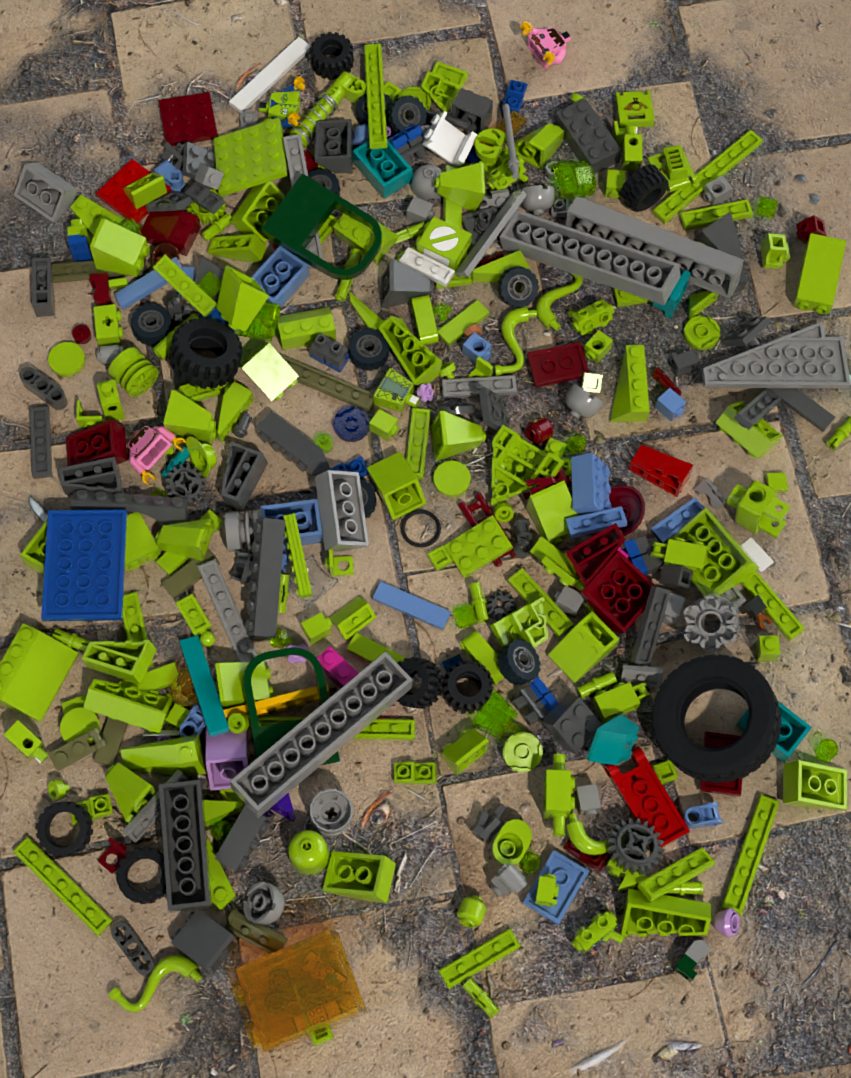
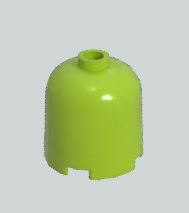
M304 830L295 834L290 840L288 852L289 861L293 869L305 875H316L323 871L329 860V848L323 836L312 830Z

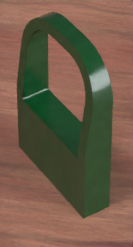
M303 173L261 228L263 237L277 246H282L313 268L338 280H349L361 275L376 257L382 245L381 228L371 215ZM335 209L369 227L375 236L372 247L360 263L349 269L336 268L306 249Z
M291 647L264 652L253 658L244 671L243 690L256 759L304 720L299 719L262 727L259 726L251 685L252 673L258 664L262 661L278 657L300 656L307 660L314 670L320 706L329 699L323 668L319 660L305 649ZM337 751L322 765L340 762L339 752Z

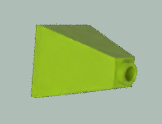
M480 162L442 172L438 177H435L434 188H437V193L471 212H476L485 195L484 163Z
M445 411L438 413L431 426L435 461L477 448L486 440V433L482 431V426Z

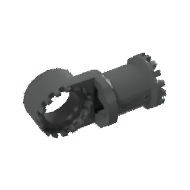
M522 518V520L517 519L513 522L517 532L516 544L513 550L518 558L525 559L531 554L530 550L533 547L531 540L533 537L529 529V519Z

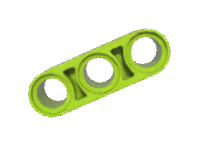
M425 295L411 298L419 341L424 345L439 343L430 296Z
M474 630L459 642L462 649L473 662H478L477 665L479 667L481 665L485 666V671L489 670L490 678L493 679V685L504 679L497 664L498 655L478 631Z

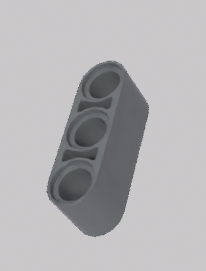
M25 367L20 371V379L27 390L56 410L64 409L67 406L66 395L58 385L32 367Z

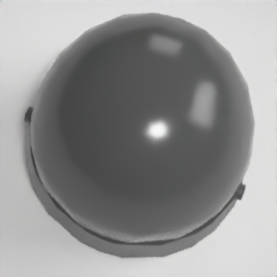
M238 550L236 551L238 560L230 577L240 581L241 584L249 583L252 575L250 564L253 561V552Z

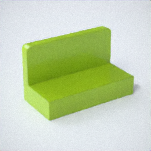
M359 596L329 617L332 624L336 626L345 640L377 618L369 603Z

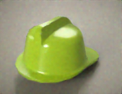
M189 436L186 439V446L192 467L196 466V472H202L201 478H206L210 470L217 463L214 449L211 445L201 444L196 438Z
M512 819L503 825L492 846L493 855L500 864L505 865L507 863L510 866L511 864L516 865L521 861L532 840V831L529 825L519 819Z

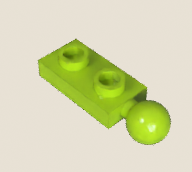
M231 381L227 382L226 385L221 387L218 385L217 388L213 389L210 387L202 389L201 386L194 387L189 383L180 386L178 391L196 403L219 396L220 390L224 391L227 386H231Z
M193 593L176 602V606L193 635H201L200 642L203 646H212L216 638L212 632L207 631L212 626Z

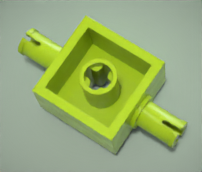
M553 754V770H546L544 777L543 819H553L552 836L555 837L565 836V820H568L569 815L573 814V809L575 808V797H571L575 788V777H571V770H565V754Z

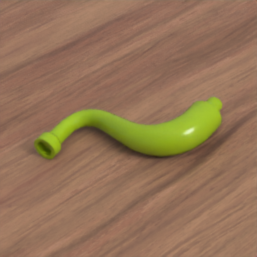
M572 274L575 277L574 283L550 290L538 300L536 305L537 315L546 328L552 327L555 331L561 328V325L556 321L557 316L551 310V305L555 300L578 290L583 283V277Z
M528 307L516 308L508 312L503 318L501 331L517 362L509 366L494 365L495 376L516 372L523 367L524 355L514 335V328L519 323L528 322L529 317H537V310H528Z
M570 814V823L566 825V828L574 846L588 855L606 853L610 847L607 844L608 839L604 841L592 840L587 836L583 823L578 821L577 814ZM624 836L621 837V845L625 844L626 838Z
M169 955L155 965L150 973L142 997L137 1003H130L121 994V990L118 987L112 989L108 997L111 1000H115L126 1011L138 1012L147 1006L159 982L169 972H178L186 979L192 977L197 983L203 976L197 971L199 966L188 957Z

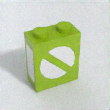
M433 217L430 222L426 223L422 236L419 235L415 245L419 253L456 270L472 243V233Z

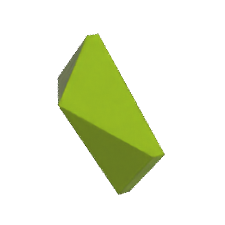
M708 290L689 295L688 318L691 319L701 313L718 299L719 294Z

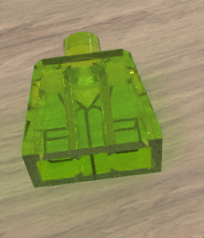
M494 691L474 718L472 724L474 728L500 740L506 733L512 735L523 730V728L514 723L518 713L496 691Z

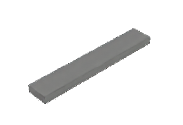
M523 190L512 193L455 272L458 277H468L526 198L527 194Z
M216 559L197 566L238 661L250 662L258 654L250 636H247L243 620Z

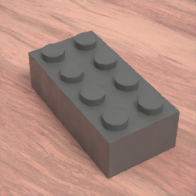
M586 98L555 113L554 125L564 130V140L589 176L620 162L621 148Z

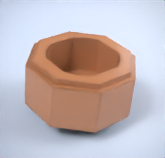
M472 324L465 329L464 336L466 339L474 332L479 336L482 335V329L479 324Z

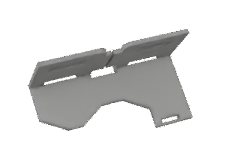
M704 479L694 488L698 495L701 493L708 495L711 506L719 509L722 505L727 504V500L719 493L717 487L710 479Z

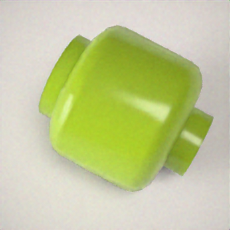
M472 895L471 897L463 898L457 911L460 924L468 928L481 925L487 907L483 903V899L478 896Z

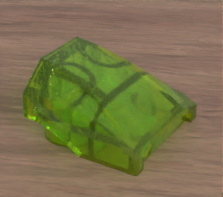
M586 161L555 163L551 165L552 169H554L561 199H575L576 196L589 197L594 194L597 182L592 166Z
M264 303L246 332L239 330L237 335L272 341L279 322L281 305Z

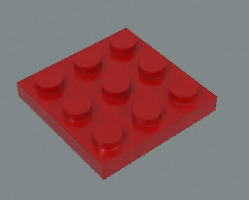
M131 159L96 192V196L136 226L150 212H147L145 205L136 209L123 188L151 172L134 159ZM165 183L167 189L166 194H168L172 190L171 187Z

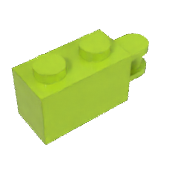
M674 537L673 540L669 539L668 544L652 542L654 547L653 552H650V556L664 559V565H680L693 571L703 572L707 554V546H704L703 542L693 541L688 543L685 542V539ZM661 548L666 549V554H660Z
M621 682L616 684L612 690H602L596 693L592 703L602 723L610 721L620 714L624 715L638 709L640 701L651 696V693L646 689V683L644 682L633 687L631 682L626 684ZM639 691L640 696L637 697L635 692Z

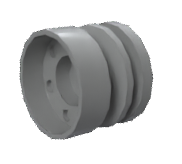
M253 510V519H250L249 511H245L244 520L240 519L239 512L225 513L228 552L242 551L244 542L247 543L248 550H252V542L255 539L253 526L256 519L260 518L259 510Z
M327 789L319 792L313 798L310 805L312 827L325 837L341 835L349 828L352 821L353 806L348 796L337 789ZM330 810L334 811V815H336L332 819H328L326 814L330 813Z

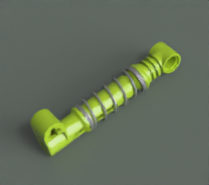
M343 71L328 90L318 96L319 101L313 103V108L308 109V114L302 116L303 120L298 122L297 128L291 129L289 136L301 134L302 145L305 148L312 141V136L316 135V121L328 120V116H332L339 108V103L343 98L356 104L359 97L366 93L365 82ZM285 151L286 168H288V162Z

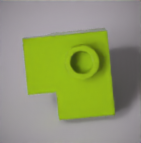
M768 233L760 244L763 268L781 269L783 262H788L790 259L786 237L783 234Z

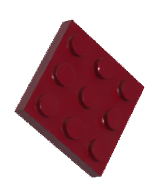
M210 92L158 100L165 141L171 146H177L178 143L183 145L186 142L208 141L218 137Z

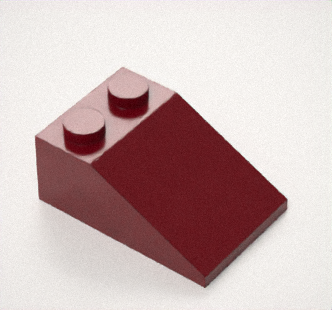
M180 210L150 212L139 235L145 237L147 243L155 246L162 243L172 244L178 249L179 254L187 256L201 229L199 216Z
M109 420L67 436V467L115 457L117 464L126 462L125 427L114 420Z

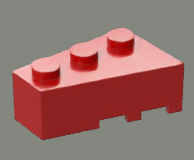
M641 445L631 460L628 470L678 497L689 479L693 464Z

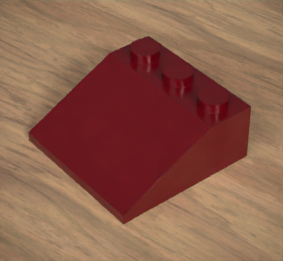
M617 551L582 590L581 594L601 621L614 634L619 636L625 633L645 610L651 585H656L620 551Z

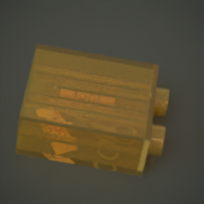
M330 929L235 969L239 980L232 983L233 994L240 1007L248 1005L253 1021L246 1024L247 1035L254 1048L262 1046L263 1052L275 1053L368 1013L339 933Z

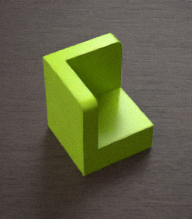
M614 121L612 137L619 147H622V140L624 135L627 134V127L619 128L618 121Z

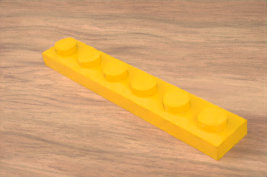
M326 683L327 693H328V696H329V688H328V685H327V683ZM317 686L256 701L257 717L265 716L268 712L274 710L281 712L293 705L300 707L312 700L319 702ZM246 704L223 710L227 723L229 717L234 713H244L248 717Z

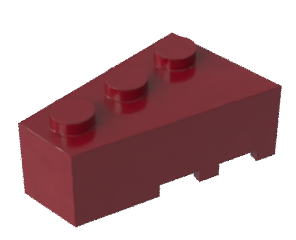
M616 523L565 552L564 557L583 589L625 542L626 539Z

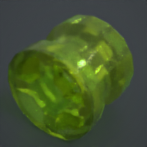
M823 739L815 749L816 757L822 762L831 761L838 753V745L832 739Z

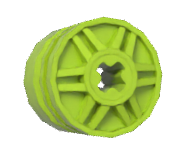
M131 347L121 352L112 361L108 373L112 379L116 380V383L121 385V388L129 396L138 397L149 390L155 383L159 371L149 360H146V357L137 348Z

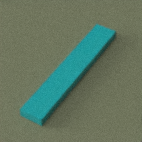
M199 636L179 640L209 736L212 737L229 732V726Z

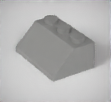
M37 162L24 165L14 196L54 223L73 204L78 189Z

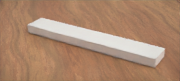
M298 37L229 101V105L238 112L244 113L245 110L251 107L310 52L311 45Z

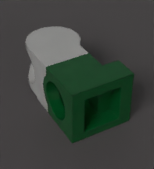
M703 940L694 941L673 970L691 982L697 975V972L693 970L694 967L708 955V944Z

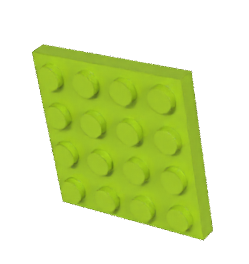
M279 117L214 138L216 169L224 173L218 188V193L221 197L287 176L282 124Z

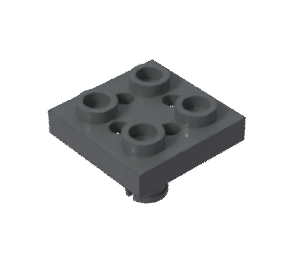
M496 206L462 215L466 231L472 233V248L498 214ZM504 228L502 229V231L493 243L500 241V235L502 234Z
M767 317L743 318L735 329L730 330L726 334L722 342L725 347L745 346L748 344L750 349L761 346L762 344H760L756 336L771 322Z
M486 387L480 389L482 410L472 414L474 422L479 424L484 421L485 425L496 431H499L502 425L509 428L510 420L507 416L506 400Z

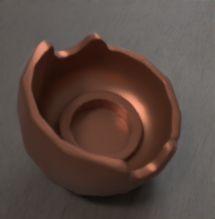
M159 244L153 251L152 260L154 265L164 254L170 259L177 257L180 261L178 249L172 244Z

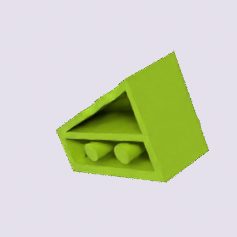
M150 640L115 643L114 641L89 642L81 660L90 669L141 684L157 649Z

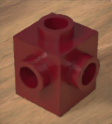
M815 215L807 217L796 224L797 238L804 243H807L810 233L827 236L824 221Z

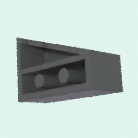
M115 457L58 468L61 486L65 495H73L74 490L123 493L119 467Z

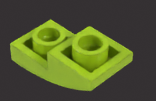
M414 761L394 763V783L437 784L436 762L415 763Z
M109 794L90 797L89 800L76 803L83 806V809L89 812V818L92 821L113 814ZM71 814L73 826L78 825V820Z

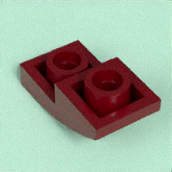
M570 838L563 847L569 854L599 873L611 857L608 852L600 855L585 854L574 846Z

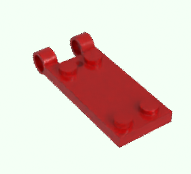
M638 746L631 750V758L637 765L636 768L622 775L617 765L605 764L603 766L634 819L637 820L639 818L641 825L648 821L647 828L655 826L653 833H660L657 840L664 841L660 846L663 848L688 834L690 830L644 752ZM636 776L637 780L633 781L631 777Z

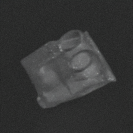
M312 554L305 559L313 597L301 599L300 595L297 596L296 589L298 584H295L294 577H296L295 572L290 573L288 586L289 595L301 607L310 609L321 596L338 583V579L333 578L314 559Z

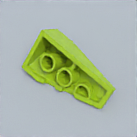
M199 734L120 749L123 764L129 770L173 775L179 769L186 777L207 774Z

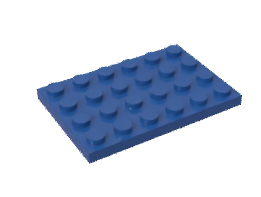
M48 510L42 621H118L123 619L127 510Z

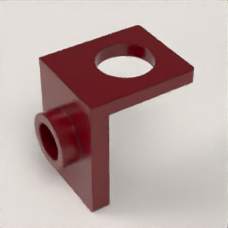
M110 837L108 841L111 846L98 859V862L113 874L119 868L120 860L126 857L127 852L125 850L127 847L119 839L115 842ZM110 854H115L118 857L117 863L113 866L106 863V858Z

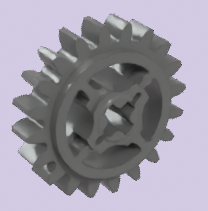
M631 818L628 819L627 823L622 820L619 825L614 826L613 831L608 835L610 838L607 844L610 847L607 852L614 853L610 859H617L616 867L623 865V872L630 868L631 875L636 870H638L640 875L644 871L650 873L652 868H656L658 862L663 858L660 854L664 852V848L660 846L664 841L657 840L660 833H653L655 826L647 828L648 821L641 825L639 818L635 823H633ZM622 836L626 838V840L624 841L625 847L623 848L621 846ZM647 845H649L650 848L649 857H647V855L645 854L647 852Z

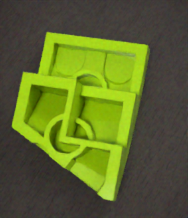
M437 61L433 71L427 72L421 87L443 112H448L460 89L463 88L469 74L466 71Z
M544 596L529 602L490 625L501 647L513 640L521 639L530 643L535 648L548 639L547 618L544 615L543 607L545 602Z

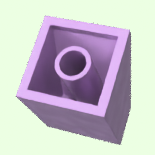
M206 728L205 761L210 791L231 789L230 781L250 765L247 730L243 733H233L229 729V732L210 737Z

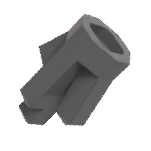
M174 295L173 301H168L172 322L178 326L190 316L191 304H184L183 306L181 295Z
M497 803L488 812L486 810L479 811L474 825L470 828L471 833L476 838L487 843L493 835L501 830L504 821L500 820V816L506 809L504 804Z

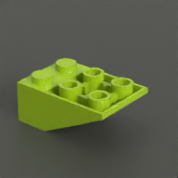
M592 611L548 654V657L575 684L617 647L619 638Z

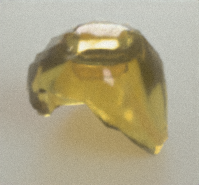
M188 669L180 670L171 685L170 695L181 706H193L198 703Z

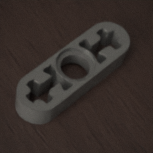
M116 923L111 929L112 937L136 971L142 976L150 975L155 967L154 960L126 923ZM126 928L127 930L124 933L129 940L125 942L122 936H116L118 934L117 929ZM132 943H136L139 946V951L134 955H130L127 951L128 946ZM141 956L146 963L150 961L148 965L149 970H140L142 964L137 958Z

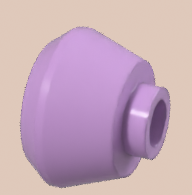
M733 908L719 911L713 919V925L716 930L727 937L734 936L739 929L738 913Z

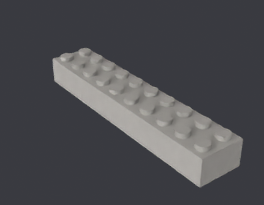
M576 196L567 210V227L678 263L680 273L683 274L684 270L691 272L688 283L729 299L739 284L743 259Z
M520 210L515 211L500 235L502 248L505 251L514 253L520 250L524 257L662 305H665L681 277L678 263Z
M385 651L230 781L231 789L259 818L412 688L413 679Z

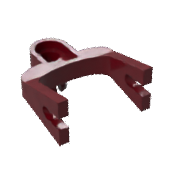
M561 468L555 477L525 480L527 487L535 484L538 487L530 489L528 493H523V496L527 500L530 495L561 481H565L567 487H569L571 481L565 475L564 469Z

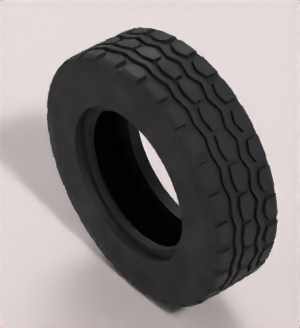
M722 654L704 655V657L699 656L690 659L691 661H686L678 666L676 670L674 669L667 676L668 678L663 681L659 687L660 690L656 693L655 704H653L652 726L656 740L668 759L680 771H683L684 774L704 782L710 781L711 783H722L724 781L727 783L736 781L738 778L742 779L748 776L749 773L759 769L761 764L768 760L771 752L774 751L777 745L776 741L779 739L781 731V714L777 698L768 681L759 670H756L748 662H743L742 659ZM726 689L733 691L745 699L748 704L749 719L743 734L735 742L722 748H705L692 742L685 731V716L690 704L699 695L710 690Z

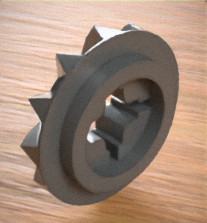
M502 591L493 592L487 599V614L492 619L498 621L517 609L515 598L510 593ZM498 601L501 603H507L504 607L505 611L502 610V608H496L498 606Z

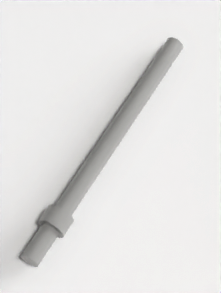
M504 104L502 108L509 152L508 166L511 170L512 178L517 179L519 177V160L516 158L510 108L508 104Z

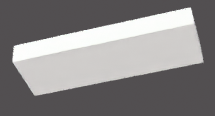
M410 247L406 249L399 260L400 263L444 287H447L455 274V270Z

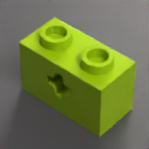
M116 304L93 307L96 339L99 348L101 346L121 345V338L124 337L123 328L119 326V322H122L121 311H117Z

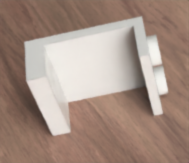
M444 111L433 117L431 121L432 126L425 132V140L422 144L457 168L464 164L477 134L473 131L467 135L462 133L445 120L447 112Z

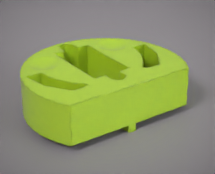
M493 128L480 132L475 139L476 155L485 162L496 163L507 140L506 134L499 129ZM481 141L493 144L494 147L482 144Z

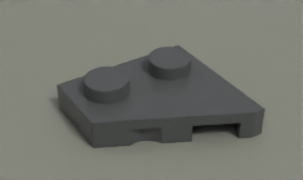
M172 191L145 206L147 212L182 211L193 202L190 196Z

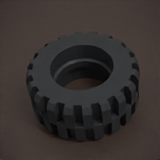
M196 318L191 319L189 323L186 321L175 330L169 351L170 366L174 369V373L181 377L182 381L185 383L189 382L191 386H201L202 389L207 387L213 389L217 388L218 385L221 387L230 382L238 372L243 352L242 343L239 341L238 335L234 334V330L230 326L226 327V324L223 322H216V319L212 318L210 320L206 318H199V320H196ZM193 349H208L215 352L219 357L205 358L193 352Z

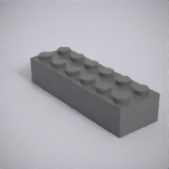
M201 780L159 784L168 911L178 912L212 908L203 784Z

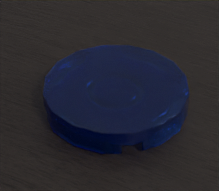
M348 406L336 413L333 428L335 434L340 439L346 442H356L367 436L370 430V419L364 409Z

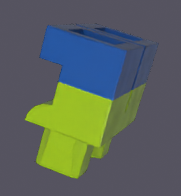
M82 219L71 220V226L67 227L68 244L74 262L92 261V253L89 247L91 241L86 225H83Z

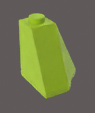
M551 123L542 126L514 142L516 156L519 155L526 163L542 171L562 143L564 130Z
M212 519L163 525L161 531H158L155 541L159 550L204 561L215 529L214 521Z
M118 762L107 770L105 779L125 821L129 824L152 799L156 791L152 785Z

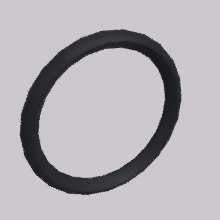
M415 510L403 519L401 533L410 545L421 548L427 547L435 543L439 538L441 524L433 513L426 510ZM426 514L435 520L437 533L431 541L420 544L411 541L407 537L405 524L413 515Z

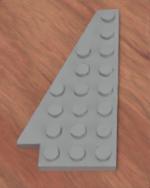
M823 322L722 360L702 370L704 388L849 389L851 385L843 337H825Z

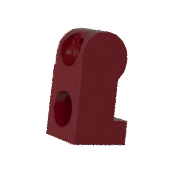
M108 272L89 274L92 289L96 290L93 295L96 306L111 305Z

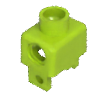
M757 480L753 481L747 489L737 484L727 500V504L736 509L735 522L755 535L761 530L777 539L787 523L783 518L791 506L778 499V491ZM781 507L782 511H777L775 508ZM772 523H777L778 526L773 527Z

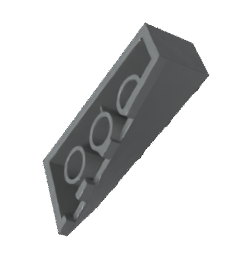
M270 412L256 425L259 432L258 437L264 443L268 442L276 452L280 451L283 453L285 459L289 462L293 461L302 472L306 471L310 475H315L330 469L323 449L275 413Z

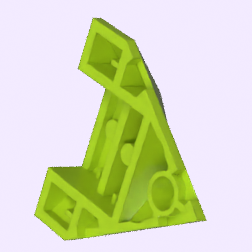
M502 425L492 440L491 506L538 486L535 484L527 487L525 480L555 477L565 461L550 452L548 454L523 440L515 431Z

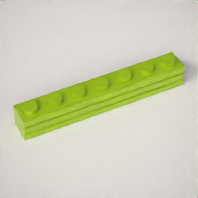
M295 513L284 515L286 527L284 534L285 538H288L289 541L286 544L288 550L291 551L289 558L290 561H293L291 566L292 572L296 574L294 581L295 584H298L296 589L297 596L300 595L301 599L313 597Z

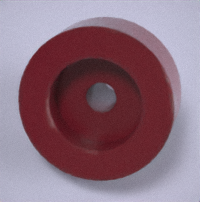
M78 325L72 331L74 341L78 344H86L91 340L92 334L86 325Z

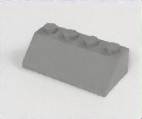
M327 470L316 476L315 482L325 551H329V549H333V551H346L368 547L369 540L359 472Z

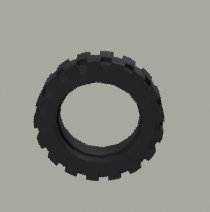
M56 802L46 807L44 813L39 815V823H36V829H38L36 837L40 840V846L44 847L47 853L57 857L76 855L86 848V844H89L91 840L90 835H93V829H91L93 821L89 818L90 814L83 809V806L75 802ZM61 812L73 814L78 820L80 827L79 836L69 846L56 844L50 834L51 821L55 815Z
M149 847L135 848L131 853L128 852L125 855L126 857L120 860L119 868L116 870V881L120 891L132 902L140 904H151L156 902L155 900L163 898L166 893L164 854L155 848L151 849ZM141 859L154 860L161 868L162 877L160 883L149 892L141 893L135 891L128 882V872L131 866Z

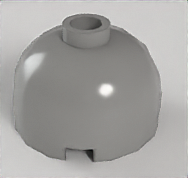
M430 164L419 167L412 176L411 187L414 195L425 201L439 199L441 195L437 193V188H434V179L443 171L439 167Z
M542 185L523 188L527 195L521 204L524 209L533 212V215L544 214L543 211L552 207L555 200L554 187L548 186V189H544Z
M572 384L566 395V405L571 410L569 413L578 419L580 416L584 418L594 416L604 404L598 398L593 397L589 392L575 384Z
M263 881L254 884L247 892L249 895L248 900L244 901L243 904L246 918L253 923L268 925L277 921L285 906L281 890L273 884Z

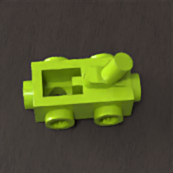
M517 155L516 158L519 160V177L517 179L525 183L528 180V176L523 174L527 171L523 166L525 162ZM509 157L504 159L500 166L491 170L488 176L485 177L487 180L485 183L491 190L505 189L517 180L512 178L511 170L508 166Z
M602 298L579 311L571 309L568 312V316L573 319L571 325L576 333L579 332L582 336L591 334L593 329L599 326H607L609 321L613 320L612 314L615 313V310L611 303L608 304Z
M609 910L603 915L599 912L591 919L592 924L587 928L582 926L575 932L576 937L571 941V944L578 952L582 951L585 954L600 940L606 943L609 939H612L621 944L624 936L614 931L618 925L616 923L617 918Z

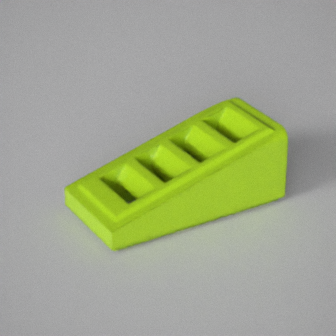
M681 145L663 148L669 179L687 177L688 170ZM678 151L677 153L668 154V152Z

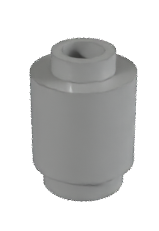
M101 346L100 350L97 351L98 362L102 361V365L111 364L124 351L123 346Z
M506 863L498 870L500 875L497 878L510 892L513 891L515 895L528 884L524 880L523 874L513 864L508 866Z

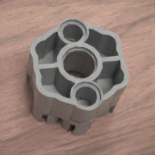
M710 592L705 597L691 603L684 610V618L687 624L684 633L685 639L688 642L692 641V643L700 644L703 650H707V653H714L720 646L731 641L733 642L740 632V610L738 605L716 592ZM706 615H717L720 618L721 626L717 629L708 628L705 624Z

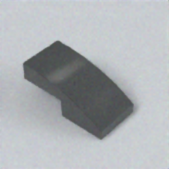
M197 181L185 192V195L190 196L193 202L212 214H215L225 203L223 197L211 192L208 186Z

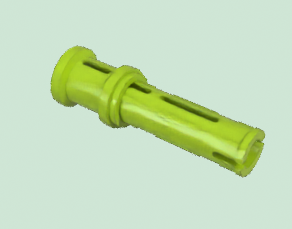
M352 248L350 250V258L345 263V269L359 264L366 254L360 249ZM353 279L341 280L334 296L335 299L338 301L346 300Z

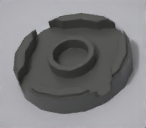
M443 403L437 406V413L440 411L450 414L474 413V405L469 403Z

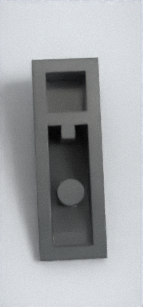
M51 257L32 258V302L37 317L55 316Z

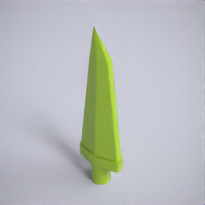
M349 292L350 303L367 327L378 330L381 333L378 327L385 321Z

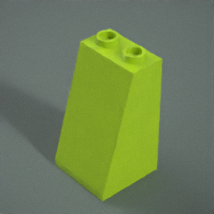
M810 233L802 255L793 307L800 310L815 311L819 314L830 313L834 303L847 240Z

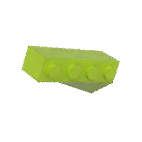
M390 316L378 327L414 385H426L439 376L443 361L411 333L402 318Z
M626 345L610 422L647 421L650 409L644 345Z
M94 679L88 689L83 708L92 713H99L111 719L120 720L129 725L138 726L150 732L160 734L175 694L168 693L167 696L158 695V691L150 690V693L139 691L138 687L121 688V685L118 683Z
M628 889L621 935L624 937H628V934H638V937H647V934L668 936V934L679 933L680 936L707 935L711 922V904L662 895L650 902L641 891Z

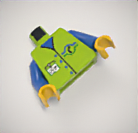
M298 76L295 78L294 84L279 92H273L270 97V103L260 102L259 112L268 113V117L271 119L279 117L283 130L286 128H297V121L300 120L299 89H305L303 84L305 80Z

